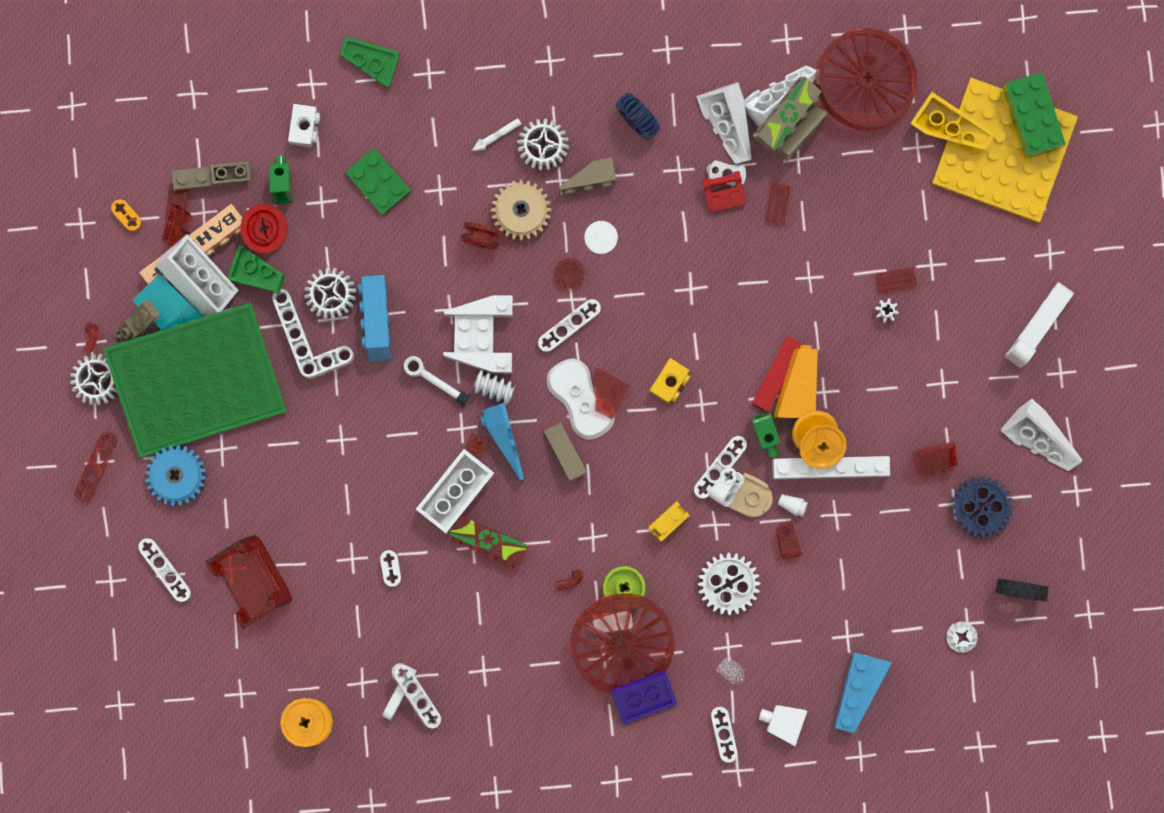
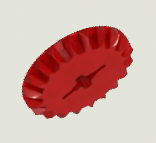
M256 204L250 207L241 219V226L239 227L241 229L240 236L243 238V243L254 252L270 253L283 244L287 235V222L285 216L277 207L271 204ZM261 224L267 226V229L264 230L265 233L259 231Z

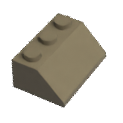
M815 105L810 106L807 109L808 114L805 118L796 123L794 132L791 135H787L783 140V146L774 152L785 162H788L825 121L828 113Z

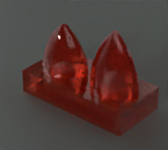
M177 204L170 205L162 240L168 246H174L185 235H190L187 230L180 226L193 220L192 215Z

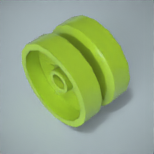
M628 566L613 569L606 576L603 584V594L606 600L618 609H630L637 606L645 593V581L642 575L636 569ZM621 585H627L628 590L622 592Z

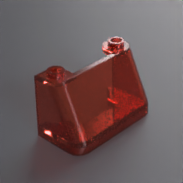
M256 535L238 540L205 561L211 575L223 577L240 607L236 612V622L242 629L256 623L292 601L291 592L263 542Z

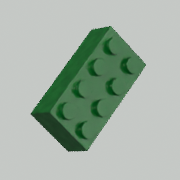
M1036 73L1005 83L1002 88L1025 158L1028 159L1063 148L1066 143L1043 73Z

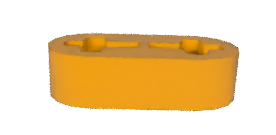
M119 199L113 202L111 206L113 214L129 231H138L142 226V220L124 200ZM117 205H125L123 207V209L126 211L125 215H123L120 211L116 212L118 210V208L116 207ZM129 216L133 220L137 219V225L135 227L132 225L130 227L128 226L130 225V222L127 219Z

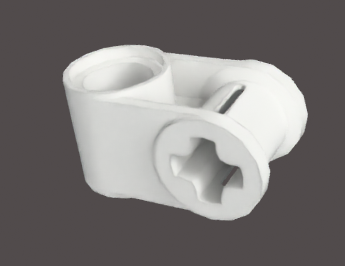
M733 468L724 469L710 490V498L724 507L729 506L744 483L743 475L736 472Z

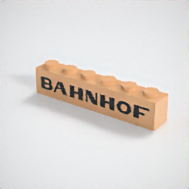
M230 204L191 233L189 237L210 257L215 252L214 249L219 245L222 247L230 241L229 238L234 234H241L239 227L241 226L242 217L235 207ZM161 257L139 272L148 284L159 273L170 283L165 275L155 266Z

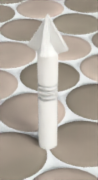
M517 118L483 140L479 138L472 151L486 150V146L522 125L520 120Z

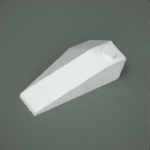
M804 66L786 75L785 80L769 84L770 88L762 92L760 90L753 92L744 99L746 113L760 127L799 77H806L813 83L819 75L818 70Z

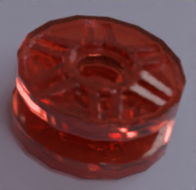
M464 222L463 228L469 231L470 234H461V241L486 249H499L500 244L492 240V238H501L503 234L501 230L479 223Z

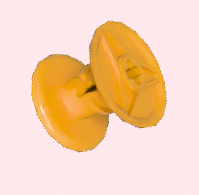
M810 411L802 415L794 424L792 440L800 450V455L807 465L816 469H825L836 465L843 458L847 449L846 438L843 432L838 429L835 419L829 413Z
M302 698L287 705L282 713L280 724L282 733L289 742L295 746L311 747L319 745L328 738L332 731L333 718L328 707L321 701ZM306 719L310 720L308 726H304V722H306Z

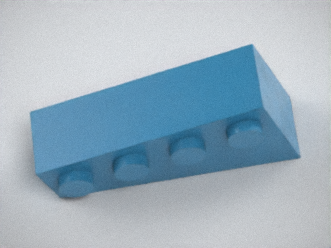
M385 275L362 277V284H359V295H363V301H360V312L364 313V319H361V330L365 331V337H362V347L367 350L369 362L392 360L389 346L391 338L388 328L389 314L387 310L388 299Z
M852 653L834 724L835 729L855 733L892 662Z

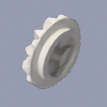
M957 622L947 632L948 645L956 652L964 653L970 651L975 647L978 640L977 631L967 622ZM967 630L965 637L969 642L963 640L957 644L959 636L955 632L962 634Z

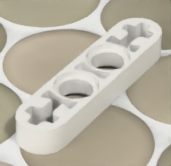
M590 299L539 338V348L543 352L554 350L600 313L599 302ZM588 304H591L592 306L597 305V307L595 308V313L590 311L587 314V316L589 317L588 319H586L584 314L580 312L581 309H583L584 312H586L589 309ZM574 315L582 317L583 321L580 325L572 323L571 319ZM563 326L567 329L566 336L560 337L557 335L556 330L558 327ZM553 332L555 338L559 341L557 343L555 339L551 341L550 348L547 346L542 347L543 339H551L550 333Z
M733 437L694 487V493L698 498H707L712 488L708 485L706 488L707 494L702 493L700 495L698 493V486L703 487L706 483L703 481L704 478L714 485L717 480L709 478V472L714 469L719 471L721 475L722 471L726 468H731L745 451L747 442L743 437ZM739 440H741V445L743 448H738L734 452L735 454H738L737 457H735L731 452L727 451V448H730V450H732L735 446L733 442H738ZM725 454L729 455L732 459L729 465L721 463V457Z
M149 538L143 539L139 543L140 553L172 596L180 602L188 601L191 597L189 586L157 543ZM152 543V551L155 553L158 550L159 553L149 559L148 556H151V553L143 550L145 548L144 544ZM157 557H162L165 561L164 566L161 568H157L154 565V560ZM169 572H173L176 575V580L173 583L166 581L165 577ZM179 581H181L182 584L178 586L182 590H187V592L185 593V598L178 597L179 591L177 588H174V590H172L171 588L177 585Z
M403 663L396 664L392 668V676L425 726L429 728L438 727L441 722V716L411 669ZM400 668L402 670H405L403 674L406 678H408L407 680H404L402 676L398 675V670ZM410 683H415L416 690L413 693L407 692V686ZM424 698L426 705L424 708L419 709L417 702L419 699ZM428 711L429 714H431L432 716H435V717L433 718V720H434L433 723H431V722L429 721L430 719H429L428 715H427L425 712Z

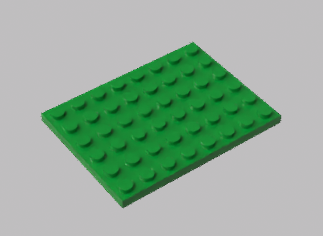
M251 302L103 348L139 457L162 451L163 447L168 449L170 445L175 447L287 412Z

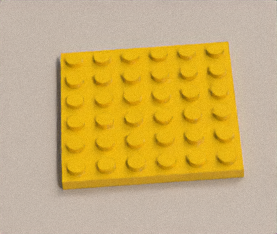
M970 78L959 110L995 133V136L985 150L947 140L932 184L1040 223L1078 116L1054 108L1066 145L1063 148L1026 159L1003 89Z

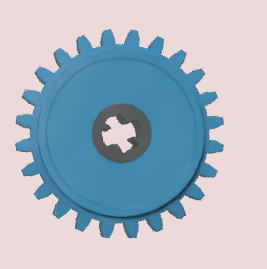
M170 445L168 451L163 447V453L161 454L155 452L157 458H150L153 463L152 465L147 464L150 471L145 472L146 475H149L145 482L151 483L147 488L154 490L151 495H159L157 500L161 501L164 499V504L166 505L171 501V506H175L176 502L183 506V501L189 504V498L196 500V492L201 494L202 492L199 488L205 487L202 480H207V477L202 474L207 472L206 469L201 468L204 462H198L200 456L194 457L195 451L193 450L188 453V447L186 446L181 450L180 445H177L176 449ZM174 471L177 473L178 471L180 472L178 475V480L175 478L174 480L172 479L174 477V475L172 474Z

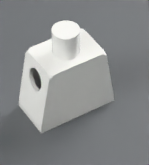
M775 705L773 712L762 709L758 720L769 723L766 731L796 746L807 711Z

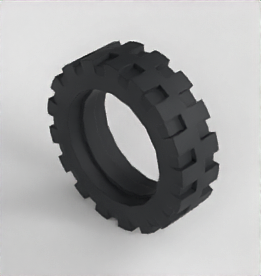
M997 579L995 593L1047 602L1049 587L1014 580Z

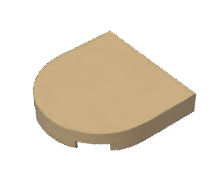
M744 472V483L728 508L747 517L762 516L772 505L773 496L771 489L764 481Z

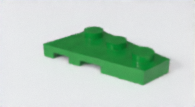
M345 36L340 56L390 89L400 52Z
M239 244L227 278L233 283L280 294L286 276Z

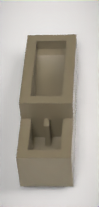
M561 422L545 430L544 433L569 482L586 474L587 471Z

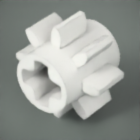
M890 299L887 300V303L880 300L879 304L881 307H875L874 309L879 311L876 318H883V323L887 319L894 321L892 315H898L899 313L895 311L897 303L891 304ZM886 306L889 307L888 310L891 311L888 315H885V311L882 310Z

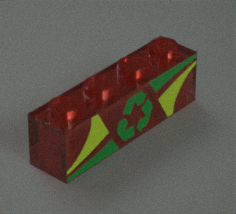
M462 515L456 520L449 532V536L452 537L451 541L462 545V542L470 545L468 549L477 553L482 550L487 553L486 557L497 561V558L505 561L504 565L513 569L515 566L520 567L529 547L520 541Z

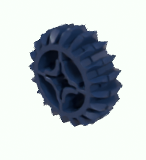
M626 93L616 102V108L620 115L644 139H651L660 130V125L656 118L634 95Z

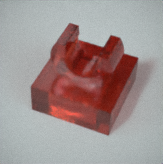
M472 433L465 450L482 458L490 441Z

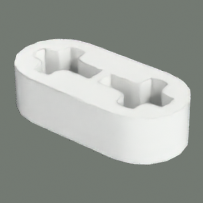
M387 550L380 557L383 579L388 586L395 587L401 582L398 556L395 552ZM387 554L395 558V560H392V567L390 568L388 562H384ZM389 570H393V574L398 576V579L393 584L387 580V577H390Z

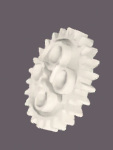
M727 553L726 558L719 554L720 560L712 557L713 564L707 561L706 564L709 568L701 569L705 575L698 576L703 580V582L698 583V586L703 587L699 593H705L702 601L708 599L707 607L713 604V611L715 612L720 608L721 615L725 610H727L728 615H731L732 610L739 614L738 608L746 611L745 604L751 607L752 604L749 600H756L757 598L753 594L760 592L755 588V586L761 584L755 581L759 577L758 574H753L756 567L750 569L751 561L745 564V557L743 556L739 560L737 553L733 558H731L730 553ZM731 565L735 566L738 570L735 576H730L727 573V568ZM741 574L744 575V578L732 584V589L727 587L717 594L714 593V590L726 584L725 579L731 581ZM714 575L721 578V583L718 586H714L710 582L711 577ZM739 582L747 584L746 592L741 593L737 590ZM722 592H728L731 595L729 602H722L720 598Z

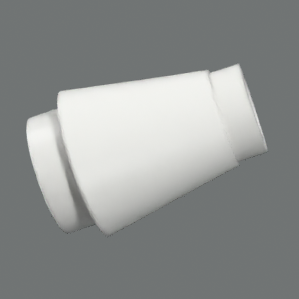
M782 494L778 505L796 517L798 515L803 517L808 502L801 498Z

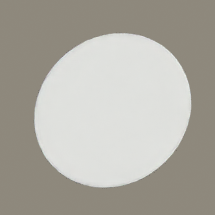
M606 221L594 222L586 229L585 243L595 253H608L617 244V231L613 225Z

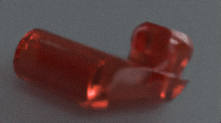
M91 322L87 323L85 331L90 334L84 349L93 352L98 340L99 328Z
M572 571L573 578L557 581V589H569L583 581L582 571Z

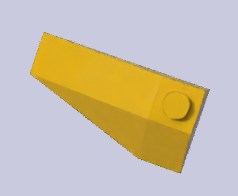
M931 92L910 123L926 135L985 150L995 136V133L933 92Z

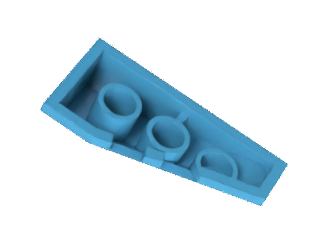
M505 403L483 410L484 415L480 416L483 427L487 426L488 432L520 481H524Z

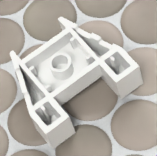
M493 295L444 311L445 317H455L454 352H443L444 358L476 369H482L491 374H512V353H493L494 317L513 318V296Z

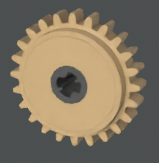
M520 180L519 184L516 185V182L512 181L513 186L505 184L506 189L500 188L501 194H495L497 201H492V205L496 207L492 208L491 212L496 213V215L492 216V220H497L495 226H501L499 232L506 231V237L511 234L513 240L517 236L520 237V241H523V236L530 240V235L533 234L537 237V231L543 232L542 226H548L545 220L551 219V216L547 215V213L552 212L551 208H547L551 202L545 201L548 195H542L543 188L537 190L536 183L530 186V181L523 184V181ZM521 206H523L525 213L518 214L517 208L520 207L521 209Z

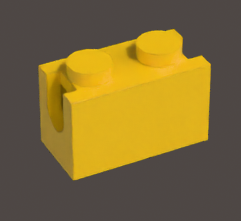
M676 501L648 529L662 542L690 515Z

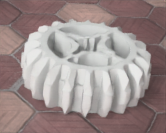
M537 119L536 126L530 122L531 129L525 126L523 130L526 134H519L524 140L517 141L519 145H523L518 148V152H524L520 155L521 159L528 157L525 164L528 165L531 161L533 162L531 166L533 169L536 167V164H539V170L543 169L542 165H546V169L550 170L549 164L551 163L553 167H557L555 160L560 163L563 162L560 155L566 157L567 153L563 150L569 149V146L563 143L568 142V138L563 137L566 134L565 130L558 132L561 129L560 125L554 128V121L547 125V119H544V124H540V120ZM542 131L539 138L529 140L535 132ZM547 131L553 133L559 143L549 140L547 138ZM543 136H545V143L548 146L543 148L542 153L541 146L538 143H541ZM527 146L537 149L539 151V158L534 157L529 152ZM558 149L553 156L544 159L547 151Z
M326 268V274L323 275V272L319 270L320 276L318 278L315 274L312 275L315 280L314 282L311 280L307 281L311 288L305 287V291L310 292V294H306L304 297L305 299H311L306 303L307 306L314 305L310 309L311 312H315L318 309L316 314L318 317L324 313L323 317L327 319L328 314H331V319L334 320L335 313L341 318L342 314L340 311L344 310L345 313H348L349 311L346 306L353 307L349 300H356L355 296L350 295L356 293V289H350L354 282H348L350 279L349 275L342 278L344 271H340L337 275V269L334 268L332 274H330L329 268ZM335 279L329 286L320 285L324 280ZM340 282L345 286V298L337 293ZM332 289L336 297L330 296V298H328V295L325 293V291H330ZM316 290L323 294L321 305L315 300ZM333 301L341 303L335 308H326Z
M91 354V360L84 356L85 363L78 360L77 362L81 366L79 368L73 366L77 373L70 374L71 377L75 378V380L70 381V384L77 385L72 388V391H79L76 397L81 398L83 396L82 402L84 403L88 399L90 405H93L95 400L97 405H101V399L108 403L107 397L109 396L111 399H114L115 396L112 392H118L106 358L103 360L102 354H99L97 359L95 354ZM93 365H104L108 368V371L98 373ZM88 368V378L82 383V375ZM94 374L100 377L98 385L92 382ZM111 376L110 385L105 390L104 382ZM95 387L99 394H88L84 388Z

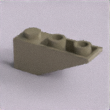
M612 157L592 161L559 187L560 193L564 192V195L576 193L575 190L579 189L591 191L596 186H602V188L612 187L613 183H616Z

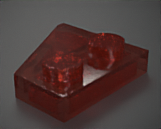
M597 368L595 371V411L613 419L630 385Z

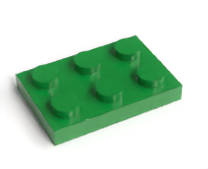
M375 148L370 150L345 172L382 216L411 192L409 187Z

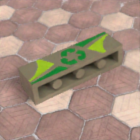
M799 77L753 134V137L767 150H779L784 144V138L794 132L796 123L805 118L808 114L807 109L817 103L820 98L819 94L822 91L806 77Z

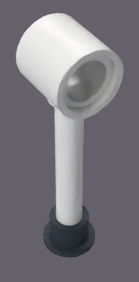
M411 356L405 360L404 370L408 376H422L456 398V401L463 408L471 394L467 395L462 391L460 393L426 371L420 358ZM411 362H417L419 369L412 372L408 369V365Z

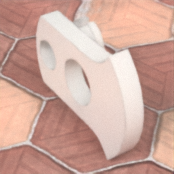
M714 160L707 166L706 171L709 179L723 177V171L728 168L732 174H734L733 172L740 171L742 185L745 182L746 169L744 164L735 167ZM713 167L716 168L715 173L712 172ZM735 181L726 183L730 186H736Z

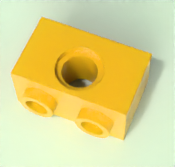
M670 358L649 392L667 404L670 401L675 402L680 394L677 390L681 384L685 386L691 377L688 375L690 370ZM667 378H674L676 385L674 387L667 386L665 382Z

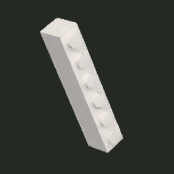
M843 457L836 465L825 469L810 467L802 458L773 459V480L889 477L890 457Z

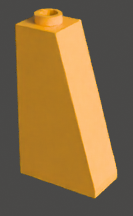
M800 345V349H794L774 411V417L800 418L810 411H816L818 349H812V345Z

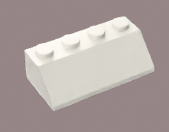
M188 234L165 252L155 264L202 317L222 311L238 292V289Z
M464 449L416 510L443 532L447 533L494 472Z

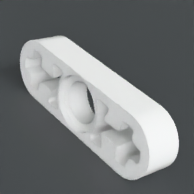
M409 667L415 676L417 670ZM399 685L382 715L390 721L404 697V693Z
M716 707L711 712V719L719 754L723 761L733 762L737 758V749L729 714L725 708ZM717 710L725 713L722 720L723 723L727 722L728 726L716 728V724H720L719 719L714 717L717 714ZM721 729L729 731L730 736L727 740L719 738L718 734ZM732 741V745L728 746L730 751H734V754L731 755V759H728L727 756H723L726 748L725 746L721 747L720 743Z

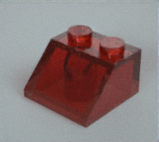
M955 441L915 450L913 457L917 474H923V477L935 475L934 471L942 470V473L953 471V467L957 466Z

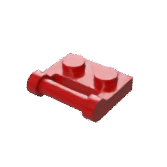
M740 171L710 180L708 178L702 179L709 213L746 204ZM735 181L736 186L710 191V187Z

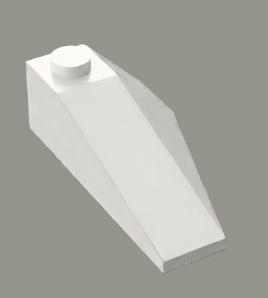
M739 83L730 84L696 96L705 119H709L714 128L712 130L714 133L719 134L723 141V146L733 162L737 164L751 160L745 102Z
M1033 399L1018 408L1001 429L1015 444L1019 446L1022 444L1030 448L1032 453H1039L1047 457L1048 461L1067 471H1070L1082 462V458L1048 413Z

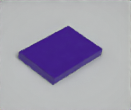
M665 670L611 690L623 724L677 705Z

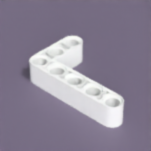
M1058 282L1010 348L1005 358L1019 368L1026 365L1036 352L1035 348L1071 299L1074 292Z
M281 289L280 294H273L274 305L299 370L305 378L313 379L353 362L354 353L347 346H342L314 357L291 296L284 289ZM281 294L287 296V300L284 303L277 302V298ZM287 312L294 314L293 319L290 321L284 320V315ZM295 329L300 330L301 333L297 339L291 338V332ZM306 347L307 354L302 357L298 356V349ZM343 351L350 352V357L347 360H341L340 354ZM325 358L332 359V364L329 367H323L322 361ZM313 365V373L306 374L304 372L305 367Z

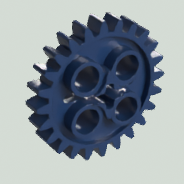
M980 476L979 481H977L976 477H973L972 483L969 480L965 481L966 487L961 484L959 485L961 492L954 491L958 497L951 499L956 503V505L950 506L951 509L956 510L951 516L958 517L954 523L960 522L961 526L959 529L966 528V535L972 531L974 538L978 533L981 539L984 538L985 533L990 538L992 537V531L997 535L999 534L998 528L1005 529L1003 523H1010L1006 517L1013 516L1012 513L1008 512V509L1014 508V506L1008 505V502L1012 501L1013 498L1006 497L1009 491L1003 492L1005 485L997 486L999 480L991 483V477H988L986 481H984L983 476ZM980 488L986 491L984 499L979 498L977 495V491ZM991 495H994V498L984 507L986 511H980L970 520V516L980 507L978 503L983 504ZM965 502H970L973 505L972 512L964 510ZM993 502H997L1000 505L999 512L992 511L991 504ZM979 516L986 518L987 523L985 526L978 524L977 519Z

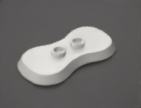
M574 358L567 359L556 364L547 375L548 389L554 397L565 405L569 413L572 429L579 437L592 440L604 435L611 429L615 421L614 411L610 404L595 391L590 371L582 361Z

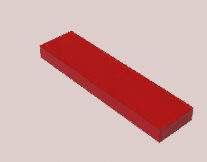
M789 336L786 337L751 404L769 412L783 386L794 349H800V345L804 344Z

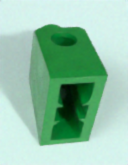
M284 156L275 157V164L270 165V194L274 204L293 203L292 174Z
M765 412L749 418L759 447L766 449L768 458L779 455L776 444L780 443V439L771 414ZM769 434L770 439L765 441V435Z

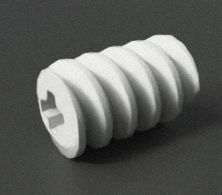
M481 369L474 387L475 393L478 394L482 390V396L485 397L490 393L489 398L491 400L497 396V402L504 399V403L507 405L511 400L516 385L511 388V381L504 385V378L497 382V375L490 379L489 372L483 376V370Z

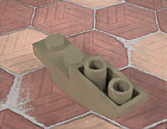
M248 161L171 171L173 191L207 189L251 180Z
M149 299L143 302L132 316L125 320L114 332L113 336L116 343L142 336L159 319L160 314Z

